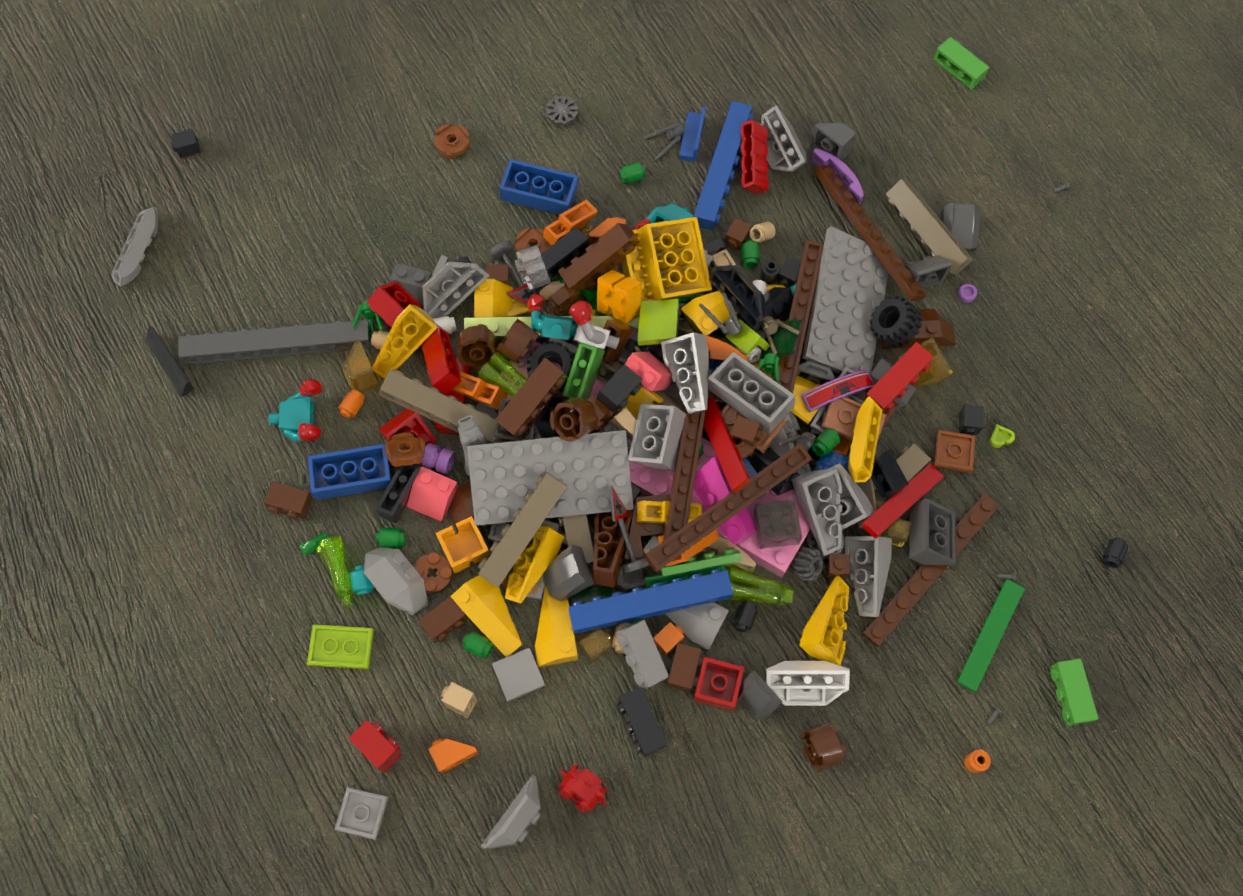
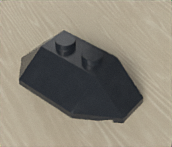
M737 265L713 267L709 280L721 294L726 293L732 306L755 332L759 331L763 320L765 297L762 292L757 289Z

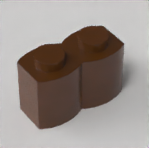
M567 284L549 297L550 315H570L569 309L576 303L578 297L573 289H569Z

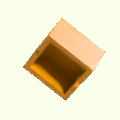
M614 270L605 273L598 278L597 311L608 316L613 315L614 319H619L625 324L640 315L642 282L630 277L625 278V275Z
M472 516L456 523L458 534H455L452 526L436 533L454 574L470 567V562L472 561L475 565L481 562L484 557H490L489 550Z

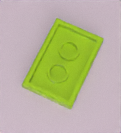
M678 299L641 301L638 346L661 344L663 341L677 337Z
M313 624L307 665L369 670L374 629Z

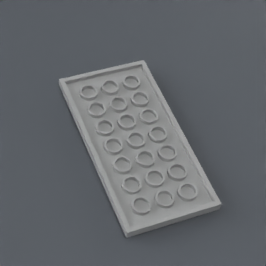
M831 226L826 232L802 358L831 368L832 371L839 374L842 373L846 366L855 372L867 370L870 375L877 343V337L873 335L870 329L872 326L870 320L873 318L871 315L875 312L876 306H879L880 302L884 301L889 272L867 242Z
M626 430L587 434L575 441L569 442L559 437L467 446L475 525L514 522L515 519L512 516L518 508L523 509L526 504L523 500L529 491L534 493L538 487L535 483L540 475L545 476L547 473L564 483L567 488L546 518L612 512L610 486L614 488L626 510L634 509Z

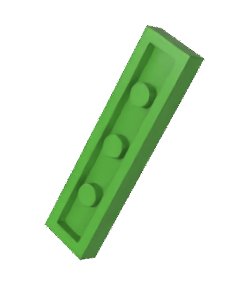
M727 548L723 549V553L706 552L703 554V557L695 558L693 556L685 562L664 566L660 569L662 576H668L742 561V557L738 550Z

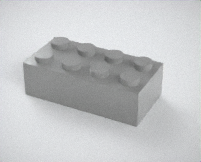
M732 352L708 378V390L749 420L760 423L763 430L769 434L794 408V394L735 352Z

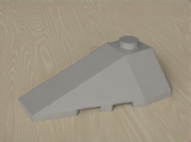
M693 332L661 342L664 363L672 373V380L676 382L680 390L679 395L688 414L707 410L709 352L706 335Z
M873 536L845 537V554H849L851 571L849 576L850 580H853L854 596L859 616L879 617L891 562L892 538L880 536L876 539Z
M713 602L665 614L683 630L691 642L709 651L729 610Z

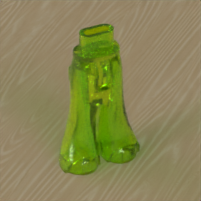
M496 352L491 357L490 364L486 362L478 374L479 379L500 387L512 397L515 396L527 381V378L500 352ZM500 372H502L503 374H505L508 378H510V380L507 379V378H506L504 375H502Z
M329 537L320 541V545L316 547V550L330 571L333 588L338 595L337 599H341L343 607H347L353 603L351 598L353 590H351L350 575L344 563L342 537Z
M730 565L728 574L733 590V598L723 601L751 600L779 605L783 603L792 604L794 589L787 588L786 584L752 574L737 565ZM735 583L747 584V585L753 586V587H755V588H751V587H747V586H743V585H739V584H735Z

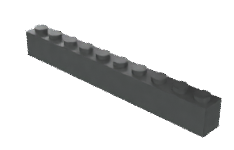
M359 319L355 327H352L353 321L345 322L339 320L335 323L319 322L313 325L299 324L298 326L291 327L283 325L279 328L263 327L257 330L243 329L242 331L207 332L201 335L187 334L179 336L178 357L184 365L371 348L370 326L368 320Z

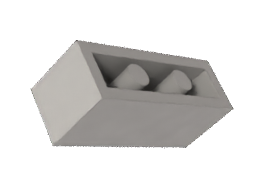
M645 620L636 621L616 631L618 643L623 647L626 661L634 672V680L640 687H651L669 677Z

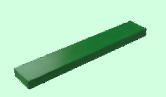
M1008 579L1004 581L956 681L957 684L973 693L977 691L1025 588Z

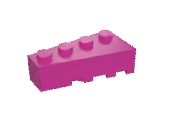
M717 456L710 459L695 475L693 491L706 509H709L733 492ZM747 507L719 526L733 545L745 542L757 531Z

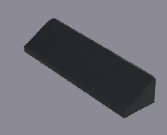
M149 327L146 344L179 394L185 396L193 391L194 387L153 327Z

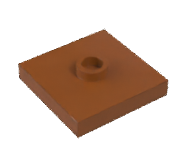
M937 430L933 466L972 473L976 436Z

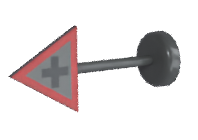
M510 241L500 242L489 251V256L493 260L504 259L506 264L509 265V269L520 287L508 292L507 295L528 306L527 303L530 296L538 293L527 284H523L507 256L513 250L512 243Z
M610 486L613 521H619L632 561L622 566L623 573H627L650 564L646 558L636 560L623 518L630 515L614 488Z

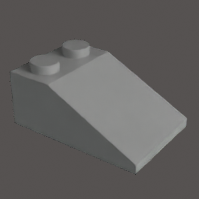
M839 463L831 468H837L842 484V493H840V505H842L840 524L843 530L870 516L875 510L866 494Z

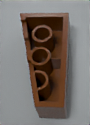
M617 223L599 238V243L585 249L587 253L579 258L576 256L571 260L572 265L567 269L563 267L558 271L569 289H595L598 286L599 277L621 264L623 258L635 250V246L640 241L629 225Z
M544 358L495 421L514 436L522 435L527 430L528 423L539 415L542 407L551 400L568 377L562 370Z
M627 510L630 516L623 518L628 536L634 512L632 510ZM612 512L596 513L593 562L594 581L598 585L615 587L627 546L619 521H613Z

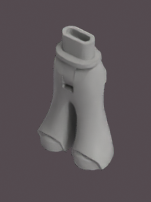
M472 415L458 421L460 441L465 455L464 471L469 477L467 446L488 444L481 427Z

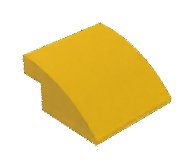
M697 217L651 223L637 230H632L640 243L635 246L633 252L623 258L622 268L625 278L630 277L642 282L641 301L678 299L712 290Z

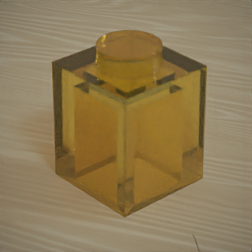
M897 519L886 529L884 537L892 538L893 545L902 547L907 541L911 522Z
M601 628L582 639L580 646L592 662L611 650L612 639L606 631L603 633Z

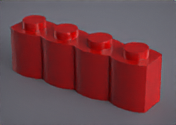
M751 119L742 123L741 137L743 139L741 143L743 155L741 161L743 170L742 186L758 195L767 191L769 186L767 176L768 161L766 159L768 155L766 143L768 132L764 125Z

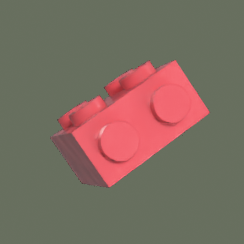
M632 352L625 363L626 366L642 378L641 387L648 392L667 390L673 381L669 367H666L663 362L650 352Z

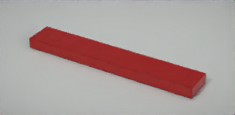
M709 396L704 417V427L731 490L737 493L751 479L715 398Z
M930 463L910 480L908 485L899 490L869 516L861 526L876 539L944 478V475Z

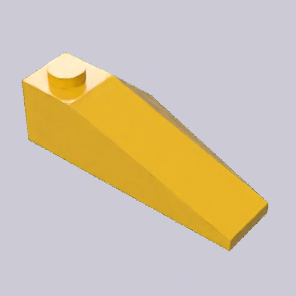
M486 279L474 292V318L507 317L508 310L510 311L513 306V302H511L513 298L507 295V293L513 291V287L495 279ZM496 339V347L500 339Z
M720 291L694 298L680 309L698 334L709 335L719 326L699 307V304H703L722 324H724L727 318L731 317Z
M409 304L396 318L372 370L384 379L389 370H397L436 330L437 325L433 318L420 307Z
M759 361L754 362L753 366L757 368ZM762 367L761 372L772 379V374L766 373ZM796 376L793 390L795 404L791 412L809 424L819 409L809 413L801 395L820 385Z
M539 527L514 564L513 572L508 578L505 599L522 603L557 556L565 536L549 527Z
M478 575L464 583L451 595V598L505 657L511 656L523 644L511 619L509 609L501 594V589Z
M840 576L834 578L809 619L799 644L809 656L841 666L846 641L842 640L843 630H847V623L844 622V612L848 610L849 586Z
M546 585L535 642L538 667L578 660L575 637L568 610V598L564 601H559L551 597Z

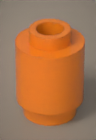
M352 389L338 406L339 413L345 418H354L362 407L365 396L359 391Z
M975 750L965 757L964 763L967 770L971 773H980L989 768L991 759L987 752Z

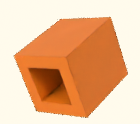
M669 622L653 637L656 647L667 657L677 647V644L684 640V632L677 624L673 625Z

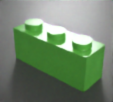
M952 37L937 48L933 58L971 90L985 78L989 69L984 62L979 60Z
M580 342L563 396H567L570 399L579 397L587 400L590 398L605 350Z
M1081 658L1057 662L1052 665L1050 674L1052 680L1056 683V696L1061 701L1063 708L1062 717L1067 722V726L1092 723L1099 720Z

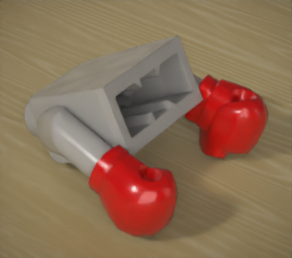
M578 301L570 307L569 313L578 325L574 340L603 350L605 346L617 349L620 338L609 335V330L591 324L590 321L592 319L590 316L593 311L589 303L586 304L584 301Z

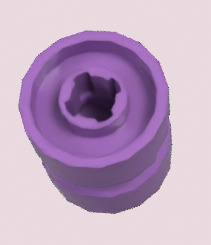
M428 443L420 465L430 470L435 468L436 472L448 475L455 460V451L446 448L441 450L440 446Z

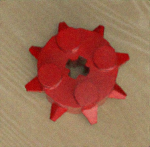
M573 764L568 772L562 769L559 770L563 775V780L559 784L560 790L558 794L560 797L567 801L570 799L576 803L575 807L582 813L593 811L598 803L607 806L604 800L607 786L602 787L600 785L602 780L586 768L582 772L578 769L579 766L577 764Z

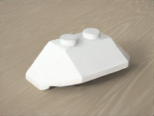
M783 661L767 668L766 684L783 701L782 703L785 706H826L843 692L845 693L849 690L850 670L827 661Z

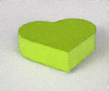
M996 424L990 437V444L994 448L1010 445L1015 440V434L1013 431Z

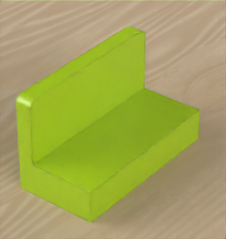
M741 320L739 322L743 329L735 335H726V338L746 355H749L757 345L765 351L770 347V344Z

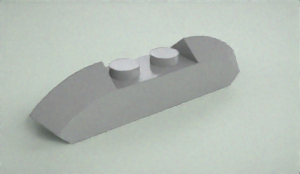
M156 208L146 209L140 212L111 273L113 281L120 287L131 282L142 269L139 263L145 257V248L152 241L150 237H156L158 231Z

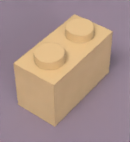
M451 682L450 686H446L441 694L443 698L441 701L446 708L466 718L469 717L477 702L473 692Z

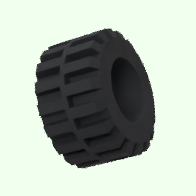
M901 296L888 297L886 301H881L880 305L876 306L875 312L872 313L871 317L873 318L870 320L872 325L870 329L874 336L888 346L900 348L903 344L905 346L908 345L909 341H913L915 335L919 334V328L922 327V323H920L922 321L921 312Z
M550 341V344L543 342L541 347L537 345L534 347L535 351L531 350L529 353L530 357H527L526 364L528 378L544 358L559 364L562 367L561 370L569 377L574 358L572 352H569L568 347H562V344L559 342L557 345L554 344V341ZM567 380L557 391H560V393L564 392Z

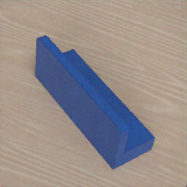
M704 106L702 107L701 114L688 112L679 159L694 162L697 160L706 107Z

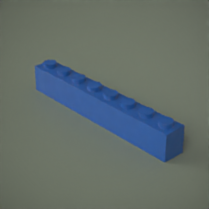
M735 101L731 102L693 216L697 217L698 225L701 228L713 231L715 224H719L721 217L719 210L724 209L726 200L723 198L724 195L729 193L731 185H728L729 180L733 181L735 174L733 168L738 166L740 156L737 155L738 152H741L743 140L741 137L742 123L753 119L754 114L751 113L752 106Z
M713 570L710 575L705 576L703 574H695L691 576V579L684 581L683 578L672 580L671 584L666 585L656 583L651 585L652 588L649 589L639 587L632 589V592L627 594L617 592L612 594L610 598L596 597L592 599V602L584 603V601L572 603L568 610L574 634L733 598L728 570Z

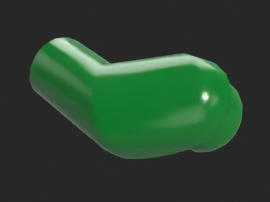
M323 532L308 542H302L299 549L303 554L309 555L327 542L329 537Z

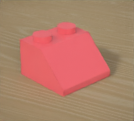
M421 467L413 482L407 508L442 523L453 503L457 487H459L458 483L425 467Z

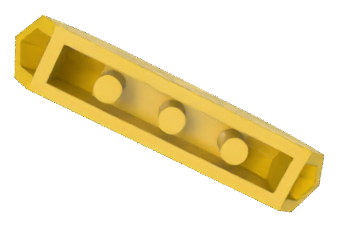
M870 397L864 401L858 411L853 430V440L850 446L848 469L855 483L866 482L872 476L882 409Z

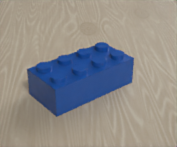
M510 159L499 188L500 197L503 201L560 215L573 206L579 189V176Z
M385 444L308 456L311 493L316 500L386 489L392 480L391 462L386 457Z

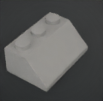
M641 404L628 461L655 469L673 471L686 414L675 406Z

